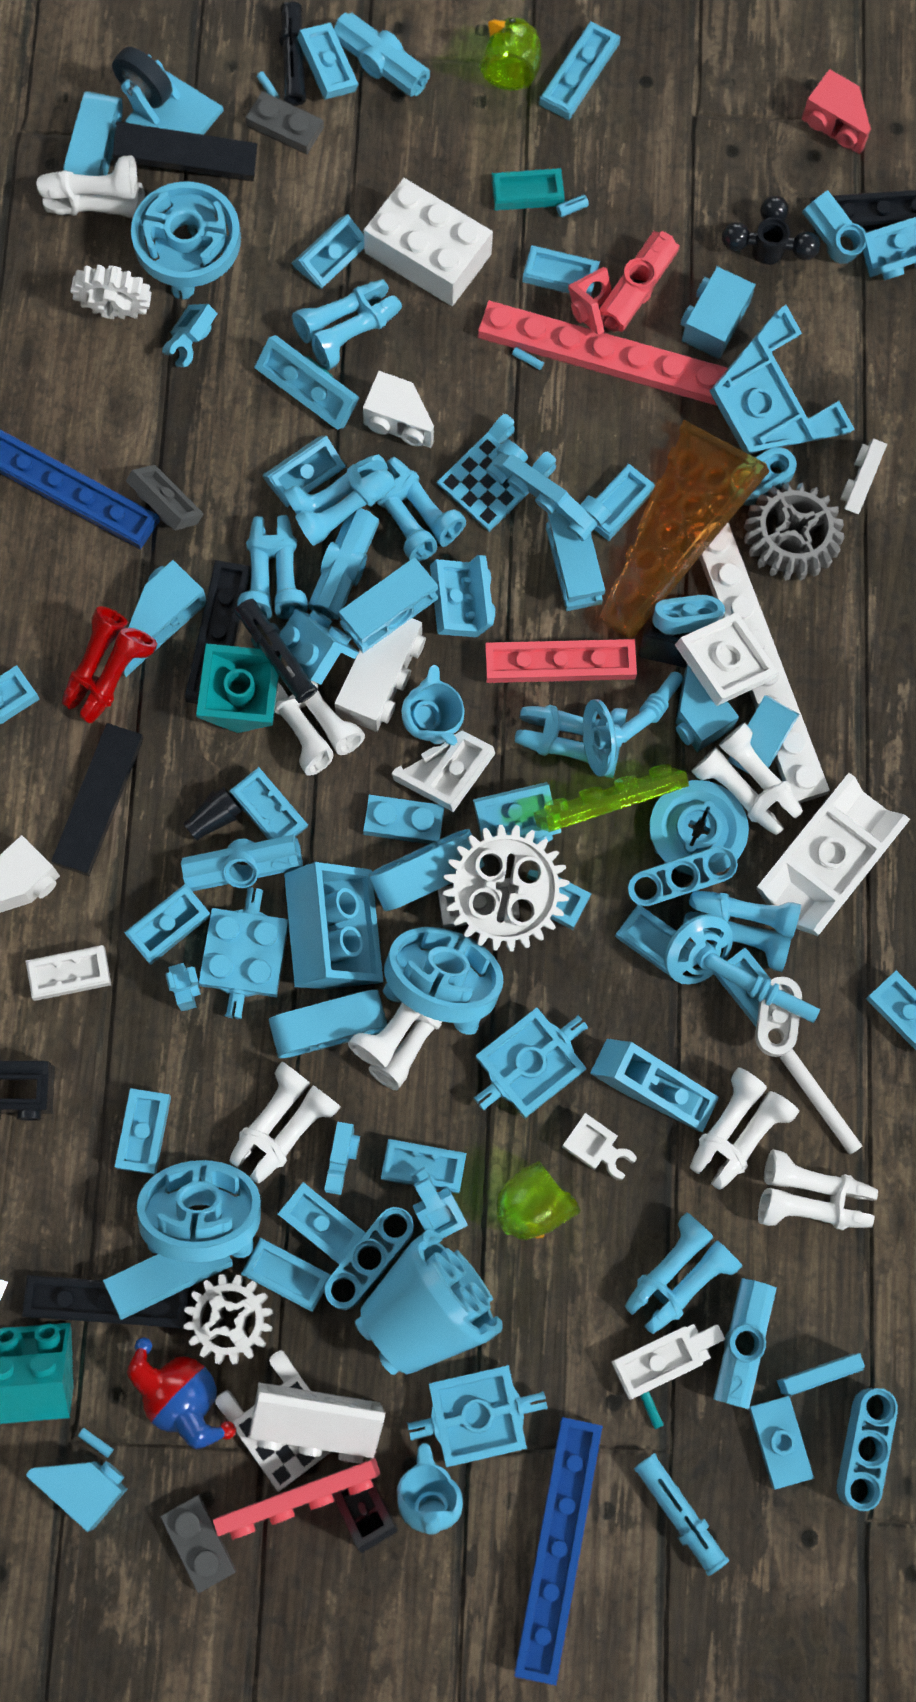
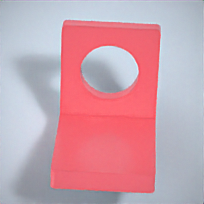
M605 267L568 285L574 317L579 323H585L597 335L604 332L599 306L604 303L612 291L608 270ZM599 281L602 284V290L593 299L586 291L593 282Z

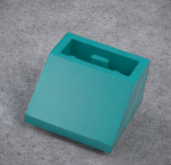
M71 1323L0 1328V1424L70 1418L73 1395Z

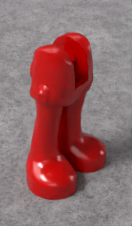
M103 606L97 607L91 619L92 634L88 646L76 671H72L62 699V705L68 709H73L79 705L88 690H90L91 693L80 711V718L87 723H93L104 712L106 707L112 705L117 683L131 660L134 658H147L154 653L157 647V642L153 637L139 629L126 628L128 621L123 615ZM116 639L113 650L107 660V663L101 675L99 677L94 675L106 650L108 649L112 641Z

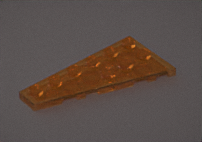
M684 419L679 429L681 435L676 447H671L667 460L669 463L662 478L657 480L638 525L639 534L634 546L630 545L626 553V565L621 576L615 579L600 615L605 625L628 639L634 638L654 613L656 604L666 599L770 472L766 463Z

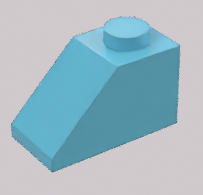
M687 664L676 717V724L678 725L676 726V731L686 745L691 744L699 752L734 729L739 716L728 701L716 706Z
M96 1461L31 1468L26 1474L33 1483L87 1532L95 1529L127 1490L121 1483L124 1479L122 1473L107 1461L103 1465Z

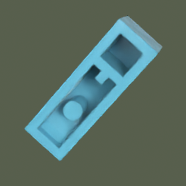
M174 560L165 567H158L149 576L148 582L144 586L128 628L139 629L153 637L157 642L156 651L205 606L206 596L204 589ZM147 658L132 659L122 674L127 677Z
M606 1039L590 1074L619 1092L699 1132H703L719 1098L629 1041Z

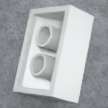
M258 1383L249 1434L251 1439H257L256 1446L261 1448L281 1450L282 1444L298 1446L297 1452L300 1454L320 1457L323 1450L339 1453L338 1459L363 1463L364 1457L374 1458L384 1423L385 1411L380 1402Z

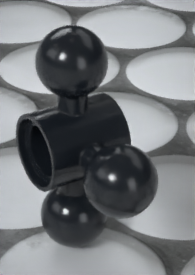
M770 196L763 201L760 208L763 221L760 223L757 233L749 232L746 225L740 222L728 224L722 232V242L727 249L740 251L747 245H753L752 253L754 258L765 265L779 262L785 250H791L795 257L800 260H811L820 250V241L814 233L809 231L801 232L795 238L789 237L790 230L784 222L788 215V204L780 196ZM766 240H773L776 243H770Z

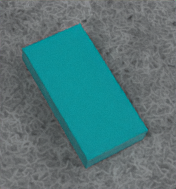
M561 168L492 173L491 181L495 211L556 207L565 202Z

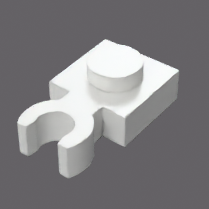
M586 1113L562 1146V1148L593 1170L602 1161L606 1164L610 1176L620 1181L625 1177V1174L616 1168V1160L618 1158H625L633 1164L637 1159L635 1154L628 1149L614 1148L612 1144L618 1136Z

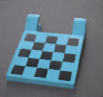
M507 414L501 415L491 429L437 481V485L488 532L529 493L527 491L525 495H522L508 483V479L503 484H500L486 472V468L498 455L497 449L501 446L500 443L514 433V420ZM544 452L532 468L548 477L556 469V458L551 453Z

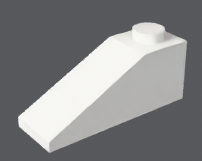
M22 835L0 855V913L32 903L37 897L43 898L55 888L57 884L55 880L60 877L56 869Z

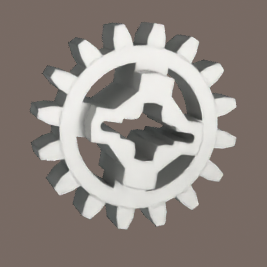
M97 265V269L84 266V271L76 270L71 287L73 300L81 301L80 306L82 308H93L92 313L100 312L101 317L114 319V316H118L121 319H125V316L137 318L138 313L145 315L147 309H149L152 294L150 292V285L142 284L143 278L131 277L130 271L122 272L120 267L111 265L107 269L102 265Z
M221 1274L219 1275V1285L214 1286L208 1280L203 1282L206 1289L203 1295L193 1291L191 1295L197 1301L196 1307H185V1312L193 1315V1321L184 1324V1329L195 1331L196 1335L189 1341L191 1346L203 1344L200 1353L201 1357L206 1358L211 1352H214L216 1364H221L225 1355H229L232 1364H238L239 1353L243 1352L245 1356L251 1359L254 1357L251 1348L254 1344L261 1347L266 1345V1342L260 1335L262 1331H272L273 1327L264 1323V1317L272 1315L273 1309L262 1308L261 1304L266 1301L268 1296L266 1293L255 1296L254 1291L256 1290L257 1283L251 1281L246 1287H243L241 1275H236L233 1283H228L226 1276ZM223 1292H238L247 1298L239 1303H232L227 1301ZM209 1302L212 1307L210 1321L202 1326L203 1311ZM224 1309L232 1313L240 1312L239 1316L234 1320L236 1327L233 1330L227 1326L217 1327L219 1322L224 1319L221 1313ZM255 1312V1327L250 1337H248L245 1331L247 1319ZM220 1335L228 1336L235 1344V1347H220L211 1342V1340Z

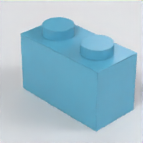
M717 266L710 279L704 277L696 293V297L699 298L696 306L689 305L682 317L680 325L685 327L682 342L720 359L751 302L756 284Z

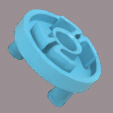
M175 182L156 189L140 203L132 219L131 238L139 263L152 277L162 283L171 285L172 293L178 299L180 297L179 291L182 293V299H188L194 294L195 287L210 283L222 276L232 266L240 250L241 232L235 208L221 192L202 183ZM187 225V229L193 237L179 239L173 235V232L178 227ZM149 254H150V256H151L153 259H156L157 257H159V259H158V260H152V259L149 257Z
M420 927L399 935L390 948L384 966L387 984L383 989V993L386 998L394 1002H403L412 1010L431 1019L454 1023L455 1028L463 1034H475L481 1018L493 1010L503 988V973L495 957L484 946H479L477 941L449 929Z
M196 1160L170 1166L154 1175L144 1185L137 1200L139 1232L152 1253L160 1254L176 1261L202 1263L219 1260L230 1255L237 1258L247 1257L253 1252V1237L259 1228L261 1219V1203L258 1188L253 1180L243 1171L222 1162ZM218 1188L225 1189V1190H227V1191L233 1193L234 1195H237V1194H238L239 1196L235 1197V1196H233L232 1194H230V1193H228V1192H226V1191L220 1190V1189H218ZM194 1205L210 1206L204 1210L189 1209V1207Z

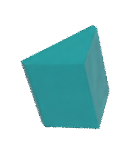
M206 644L196 712L197 718L236 733L273 725L279 675L261 649Z

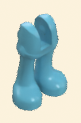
M384 279L372 281L361 287L358 286L353 289V293L333 303L318 308H302L292 314V321L296 332L305 343L308 344L312 341L314 355L325 370H330L339 363L340 347L345 342L371 329H381L401 310L402 304L396 296H389L380 301L389 290V286ZM357 311L358 315L331 328L324 329L339 318Z
M373 455L352 464L343 476L316 494H308L298 486H292L284 491L288 502L296 513L295 517L300 528L313 546L325 540L329 533L353 512L366 505H374L376 501L387 496V493L395 487L394 477L387 471V464L380 455Z
M392 457L386 464L395 479V487L387 493V496L376 502L389 512L406 538L403 547L406 556L410 560L415 557L418 561H422L436 552L437 541L442 547L454 541L466 526L467 521L455 509L444 513L439 510L419 483L418 474L410 470L396 457ZM408 499L430 528L432 534L418 524L402 502L403 500Z
M281 515L277 517V535H266L264 518L256 516L251 524L250 537L246 541V549L250 552L251 588L250 591L240 594L237 600V607L242 602L253 598L266 618L271 619L272 602L269 585V559L275 558L277 578L275 596L276 616L280 619H290L296 608L307 612V597L304 592L295 587L293 559L295 548H297V539L293 536L288 516Z
M553 705L522 707L519 718L530 724L544 726L543 733L517 730L514 737L515 743L534 750L539 755L546 756L548 753L563 755L588 763L583 742L558 737L559 731L583 735V717L560 711ZM614 708L610 712L614 725L618 724L621 727L625 724L628 709ZM596 719L595 727L598 726L600 719ZM617 747L613 768L610 774L605 777L614 778L620 747Z
M692 892L689 904L700 912L686 913L683 924L705 913L717 915L723 918L731 927L733 942L753 946L764 951L768 966L775 971L783 972L791 939L797 927L801 904L787 902L774 906L744 902L729 897L727 893ZM735 917L762 923L773 927L775 930L738 924L729 921V918ZM718 928L703 929V932H714L718 936L722 932Z
M687 1212L678 1223L681 1234L680 1239L657 1267L648 1275H642L637 1279V1287L625 1305L626 1310L633 1315L649 1301L648 1298L652 1294L663 1304L660 1309L653 1313L652 1318L644 1326L652 1334L665 1327L672 1320H679L683 1315V1308L712 1278L720 1273L733 1275L743 1266L723 1244L716 1240L683 1280L673 1290L669 1289L667 1284L695 1254L714 1238L702 1224Z

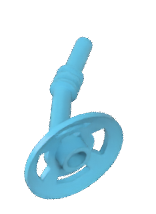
M671 672L658 691L649 695L641 706L640 713L621 727L618 724L614 725L611 714L601 700L594 699L588 702L583 715V743L588 763L597 776L601 777L610 774L614 765L617 747H621L622 743L627 742L650 723H656L660 720L669 707L668 701L683 682V677L680 673ZM599 714L601 719L598 726L595 727L596 717Z
M714 914L694 917L684 923L670 939L665 951L664 963L667 973L676 982L687 985L696 984L708 979L715 972L747 990L750 997L753 998L756 995L757 1000L760 1002L765 999V1004L768 1006L773 1003L807 1021L815 1022L820 1012L819 1008L780 990L779 984L775 983L772 986L771 980L767 979L764 982L763 976L759 975L756 978L726 961L732 948L733 934L731 927L723 918ZM718 928L722 932L718 936L714 932H703V929ZM691 938L693 942L688 948L686 959L678 960L683 945ZM706 940H714L715 942L711 945ZM724 947L723 953L720 957L721 949ZM698 964L701 968H693V966ZM688 971L689 973L698 976H686L682 973Z

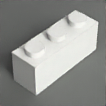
M411 618L366 652L362 653L361 650L359 651L335 701L337 716L375 732H378L382 722H389L396 706L392 699L397 689L404 690L411 674V670L407 669L412 657L418 658L426 642V637L422 636V622Z

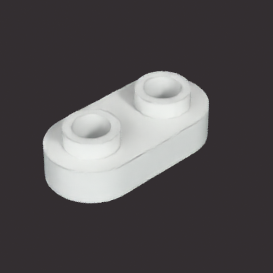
M787 977L771 979L772 986L777 983L780 990L802 1000L801 989L795 981ZM764 999L761 1002L759 1001L755 1032L756 1044L766 1055L772 1057L783 1056L796 1044L800 1017L773 1003L768 1006L765 1004L766 1000ZM770 1031H777L781 1035V1042L779 1044H774L769 1040L768 1034Z

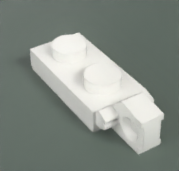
M695 1324L688 1327L679 1328L611 1361L628 1399L631 1400L703 1365L704 1361L710 1359L707 1348L724 1341L725 1338L719 1325H714L698 1333Z

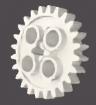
M498 825L496 836L492 837L490 831L484 828L482 829L483 841L479 842L474 836H469L468 840L471 849L467 850L464 847L458 846L456 850L462 859L460 861L451 859L448 861V864L456 871L455 874L443 876L444 880L453 883V888L442 892V895L454 898V902L446 907V911L458 910L460 915L454 920V926L465 922L468 925L463 935L465 937H469L474 932L479 933L477 939L479 946H482L487 938L492 939V950L497 951L501 941H505L508 950L514 951L515 940L519 939L521 944L528 948L530 947V935L542 941L544 937L540 928L544 926L554 930L556 927L550 920V917L552 915H564V912L556 907L557 902L568 901L569 897L559 893V888L570 883L568 880L558 879L557 874L566 869V865L554 866L552 861L559 852L553 851L546 854L544 849L547 846L548 840L544 839L538 844L533 843L535 833L533 830L529 831L523 838L520 837L518 825L514 826L510 835H506L503 825ZM491 854L498 858L500 870L495 876H486L481 872L479 863L484 855ZM509 854H513L515 859L509 882L510 885L516 887V891L507 895L505 916L503 922L500 923L497 921V914L502 892L496 890V883H501L505 880L507 857ZM524 861L532 862L537 866L538 877L533 883L523 882L518 875L519 866ZM478 893L489 894L493 899V909L487 915H480L473 908V899ZM519 899L527 901L532 908L530 918L524 922L514 919L511 913L512 905Z

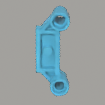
M505 439L497 449L498 455L486 468V472L498 483L503 484L508 479V483L520 494L525 495L528 491L535 496V502L549 514H553L556 511L570 521L567 529L581 541H585L597 525L602 526L611 515L601 502L590 495L581 504L577 503L566 490L525 463L528 459L527 454L509 439Z

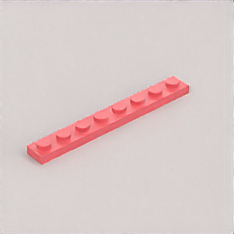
M488 301L478 330V338L511 348L517 347L525 352L716 406L717 404L710 393V389L728 369L727 367L610 334L601 333L597 335L589 328L493 301Z

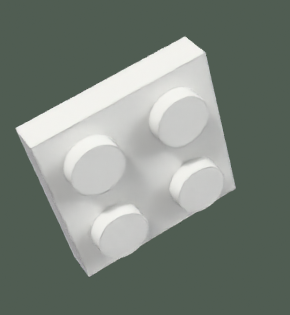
M737 612L681 637L675 644L716 706L773 680L779 673Z

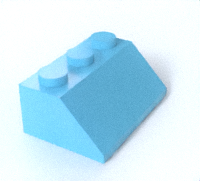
M313 862L284 873L295 987L331 989L383 982L374 887L368 876L372 872L371 869Z

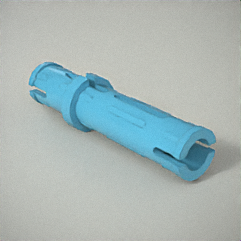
M653 1453L634 1467L635 1472L642 1478L658 1504L680 1533L678 1539L681 1544L689 1546L705 1569L706 1574L710 1576L726 1565L729 1559L708 1532L709 1524L705 1519H699L678 1486H676L657 1459L656 1454Z

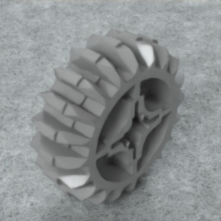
M787 482L783 485L781 492L773 486L769 489L767 496L761 494L757 498L756 505L750 507L748 512L749 518L746 519L744 529L748 532L744 538L745 544L752 545L749 550L750 557L761 556L758 561V567L770 565L771 576L777 574L778 570L784 572L783 577L785 581L790 579L792 573H795L801 581L805 579L807 572L815 577L819 574L821 568H829L832 558L838 556L841 550L839 545L844 540V533L840 532L844 525L843 519L836 518L839 513L838 506L827 507L830 502L829 495L821 499L818 498L817 487L813 488L810 493L805 492L803 482L798 484L796 490H792ZM775 514L777 528L773 534L768 535L766 520ZM819 528L821 545L813 549L810 536L815 529Z

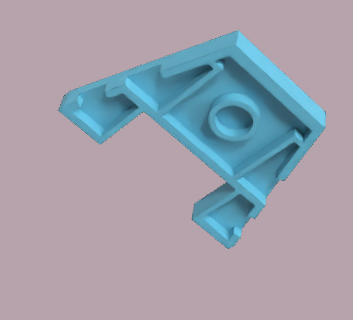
M787 305L774 313L710 389L713 399L745 455L766 451L774 447H786L845 435L855 430L839 401L808 419L776 362L772 351L802 334Z

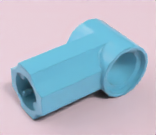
M828 190L802 211L803 215L827 245V252L834 262L840 264L848 263L865 248L867 235L860 225L852 223ZM840 237H848L852 241L853 251L845 250L842 247Z

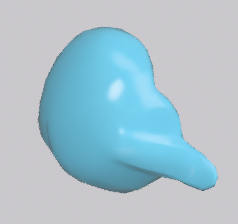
M432 665L429 668L427 677L404 699L402 704V721L406 730L416 738L430 741L434 744L446 742L454 746L457 743L454 733L460 729L464 720L463 701L459 693L452 686L440 681L439 667Z
M422 1443L418 1447L417 1465L400 1478L397 1486V1501L400 1515L409 1527L416 1531L433 1535L451 1527L458 1521L462 1513L463 1498L459 1486L450 1478L448 1472L435 1464L430 1446L427 1443Z

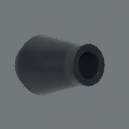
M223 787L217 792L213 790L192 816L184 822V825L198 841L203 836L236 821V816L242 812V809L226 788Z

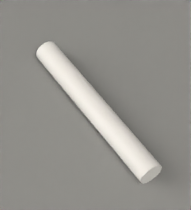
M791 1049L788 1053L781 1056L782 1062L848 1154L851 1155L862 1147L861 1143L794 1050Z

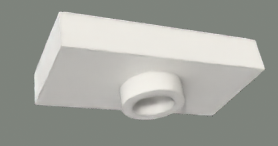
M103 945L26 961L31 997L34 1001L111 985L106 950Z

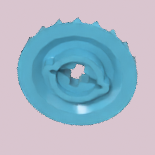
M685 781L668 789L656 802L649 822L650 839L655 847V853L660 855L664 863L717 846L728 848L735 854L738 860L748 840V819L743 806L729 790L710 781ZM707 811V816L704 820V830L709 833L708 835L701 834L699 838H696L694 845L690 846L693 838V829L688 827V824L695 825L698 820H701L703 813ZM720 852L710 857L708 865L710 871L716 874L724 872L730 867L731 862L728 855ZM679 865L674 868L678 873L689 874L694 878V872L689 866Z

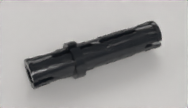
M287 1L280 6L282 30L279 33V43L283 47L284 100L293 106H300L306 102L304 56L297 39L300 30H302V5L295 1Z
M253 598L242 602L235 609L234 613L240 618L252 636L251 643L255 648L262 650L298 703L310 699L318 689L313 685L297 659L279 636L280 629L276 624L269 622ZM257 625H260L262 627L264 632L272 641V646L269 645V643L264 638L260 630L257 628ZM280 655L284 658L288 666L295 674L294 677L291 676V674L288 672L284 664L279 659Z

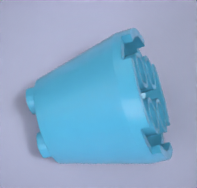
M426 1230L411 1242L363 1304L361 1316L355 1321L361 1335L369 1341L372 1340L381 1352L379 1355L380 1361L384 1368L392 1375L399 1371L405 1374L414 1373L482 1345L502 1331V1321L498 1316L493 1318L490 1311V1302L493 1300V1297L478 1273L459 1250L453 1252L449 1248L443 1247L439 1243L442 1241L440 1234L433 1230Z

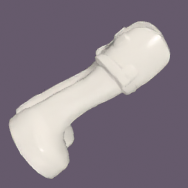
M132 155L119 157L113 173L108 175L88 176L63 170L61 172L41 175L36 183L38 192L43 197V206L46 212L57 215H77L78 212L95 211L133 218L136 209L145 199L142 183H137V168Z
M286 666L288 672L291 674L292 677H294L295 674L293 673L291 668L289 666ZM311 681L313 685H315L318 689V684L314 681ZM278 683L275 713L285 719L302 745L299 763L306 775H314L325 769L332 762L333 751L302 713L301 708L307 706L324 729L337 754L346 755L358 748L363 742L365 734L361 728L354 723L343 721L324 701L318 690L307 701L298 703L295 700V696L292 694L288 697L283 687Z
M744 722L725 737L719 746L734 758L760 785L763 791L759 795L740 776L717 747L712 749L691 772L700 780L711 778L718 780L748 811L747 816L752 822H758L769 832L777 835L784 827L776 816L768 810L773 803L778 801L781 807L794 818L801 815L803 810L791 792V785L787 781H781L755 753L750 744L753 733Z
M402 1002L391 1021L379 1034L357 1033L348 1042V1046L359 1058L371 1064L369 1071L376 1080L386 1087L397 1091L407 1079L409 1068L425 1039L434 1029H439L443 1021L421 1015ZM414 1021H416L415 1024L413 1025L412 1029L410 1030V1032H409L408 1035L406 1036V1038H405V1039L402 1041V1043L399 1045V1043L401 1042L402 1038H403L404 1035L406 1034V1032H407V1030L409 1029V1027L412 1025V1023H413Z
M283 1061L275 1071L278 1089L257 1119L249 1127H244L239 1132L240 1139L229 1159L231 1164L238 1168L251 1155L256 1146L264 1151L266 1155L258 1162L257 1167L250 1176L258 1184L266 1179L276 1168L284 1166L287 1162V1154L313 1122L320 1117H332L341 1108L339 1104L313 1085L293 1117L275 1139L271 1138L269 1134L311 1084Z
M740 1067L736 1069L731 1078L734 1092L728 1106L709 1133L702 1134L701 1138H699V1147L690 1165L692 1171L699 1174L710 1163L716 1151L727 1157V1160L718 1169L711 1182L719 1190L728 1185L737 1174L745 1172L748 1166L747 1160L774 1124L790 1123L800 1112L790 1101L775 1092L769 1091L744 1131L732 1145L727 1140L747 1111L767 1089L761 1080Z
M774 1149L770 1151L764 1171V1181L766 1184L801 1188L831 1196L830 1202H824L793 1195L783 1190L767 1188L763 1192L759 1203V1224L772 1226L778 1224L784 1217L799 1216L833 1224L834 1228L840 1230L848 1227L869 1228L873 1226L874 1215L858 1210L844 1209L845 1196L858 1200L876 1201L878 1189L856 1181L851 1175L845 1174L837 1177L806 1170L795 1165L786 1153Z

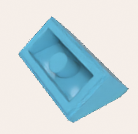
M347 214L331 225L292 262V265L315 286L322 289L365 248L364 234Z
M319 436L262 476L282 503L288 507L290 503L285 496V490L292 486H298L309 493L346 466L327 436Z
M184 884L124 933L151 965L209 919L211 914L187 884Z

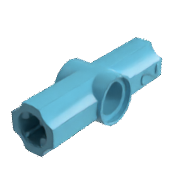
M352 12L349 14L344 13L340 16L334 28L341 46L358 57L362 68L370 76L376 79L382 76L410 97L413 95L418 96L424 90L430 78V70L407 54L396 36L387 30H383L380 33Z
M360 508L346 518L340 528L336 541L329 544L323 557L321 576L308 603V607L310 610L322 613L330 620L339 619V611L346 604L352 586H356L362 577L367 561L366 553L379 525V519L372 515L370 511Z
M295 835L256 843L248 839H237L227 849L184 857L181 861L184 883L193 892L227 884L236 888H247L252 886L257 878L285 873L303 867V860L298 838ZM236 862H245L247 865H240Z
M741 1278L730 1328L724 1340L725 1350L713 1400L749 1409L760 1358L766 1349L765 1336L777 1287ZM743 1331L750 1333L754 1339V1348L748 1355L741 1354L735 1346L737 1335Z

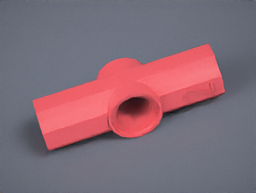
M653 231L636 257L626 264L623 276L599 309L604 327L613 332H623L640 306L650 299L654 286L679 251V245L674 241L673 236L664 231ZM632 280H641L644 283H635Z

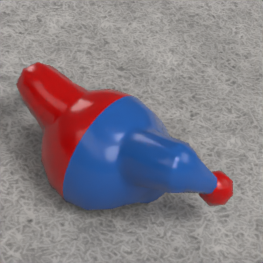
M145 1337L139 1338L134 1346L136 1352L127 1368V1375L134 1387L142 1395L143 1410L151 1424L166 1432H178L183 1440L194 1449L204 1448L222 1438L229 1440L235 1436L236 1427L232 1422L225 1421L219 1427H212L206 1424L203 1419L217 1398L214 1379L205 1366L195 1359L184 1356L176 1357L160 1369H156L147 1361V1354L150 1353L153 1346L152 1342Z

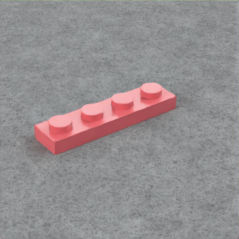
M635 639L494 642L485 644L486 683L635 680L637 676Z
M376 1458L219 1516L213 1520L217 1536L219 1537L230 1532L231 1538L234 1540L255 1532L254 1523L269 1518L271 1525L295 1517L293 1508L308 1503L310 1510H314L334 1502L332 1494L348 1488L351 1496L374 1487L371 1479L381 1474Z

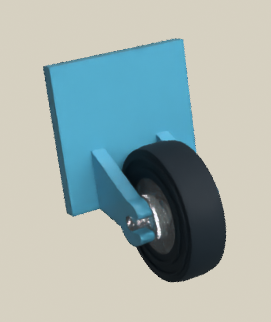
M125 47L112 62L113 72L133 108L132 114L125 121L126 123L204 135L223 112V106L169 72H166L159 60L154 61L151 55H147L139 49Z

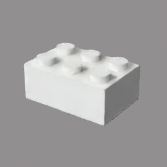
M403 178L364 229V247L367 255L451 306L455 304L492 253L493 231L406 178Z

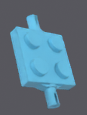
M253 887L247 888L244 910L230 911L216 908L211 910L199 985L201 987L220 989L229 994L225 1017L233 1019V1014L235 1019H242L245 997L254 995L277 997L289 920L267 916L259 912L263 890L256 888V892Z
M535 1008L479 1052L475 1058L486 1070L491 1085L473 1097L478 1104L488 1095H491L480 1103L479 1107L484 1111L502 1096L511 1102L525 1119L586 1071L587 1068L575 1055L570 1042L584 1030L588 1029L585 1022L576 1027L581 1023L582 1018L577 1015L567 1025L559 1029V1027L551 1024L538 1008Z
M508 1365L429 1383L433 1403L431 1418L411 1423L407 1422L409 1430L425 1427L424 1430L409 1433L411 1441L435 1435L442 1446L446 1467L527 1449L522 1428L524 1414L548 1408L547 1402L530 1405L531 1402L546 1399L544 1391L520 1397L513 1386Z

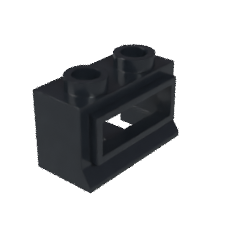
M0 1061V1080H37L36 1099H0V1120L1 1114H17V1120L39 1121L41 1120V1114H53L55 1066L49 1061Z

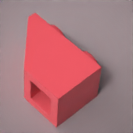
M829 69L809 96L801 120L808 123L812 129L821 131L835 139L844 148L861 154L871 128L860 87Z

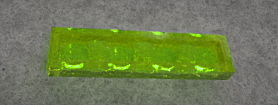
M670 764L659 765L648 770L649 775L637 778L635 775L625 776L614 781L615 786L603 790L602 787H591L580 791V797L569 801L566 798L548 801L544 804L545 809L533 812L536 825L543 830L551 832L688 787L689 782L686 771L672 768Z

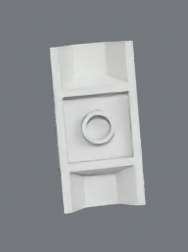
M848 773L756 889L767 905L779 906L787 902L801 904L796 928L818 936L910 819L904 814L885 809L864 793L856 778Z

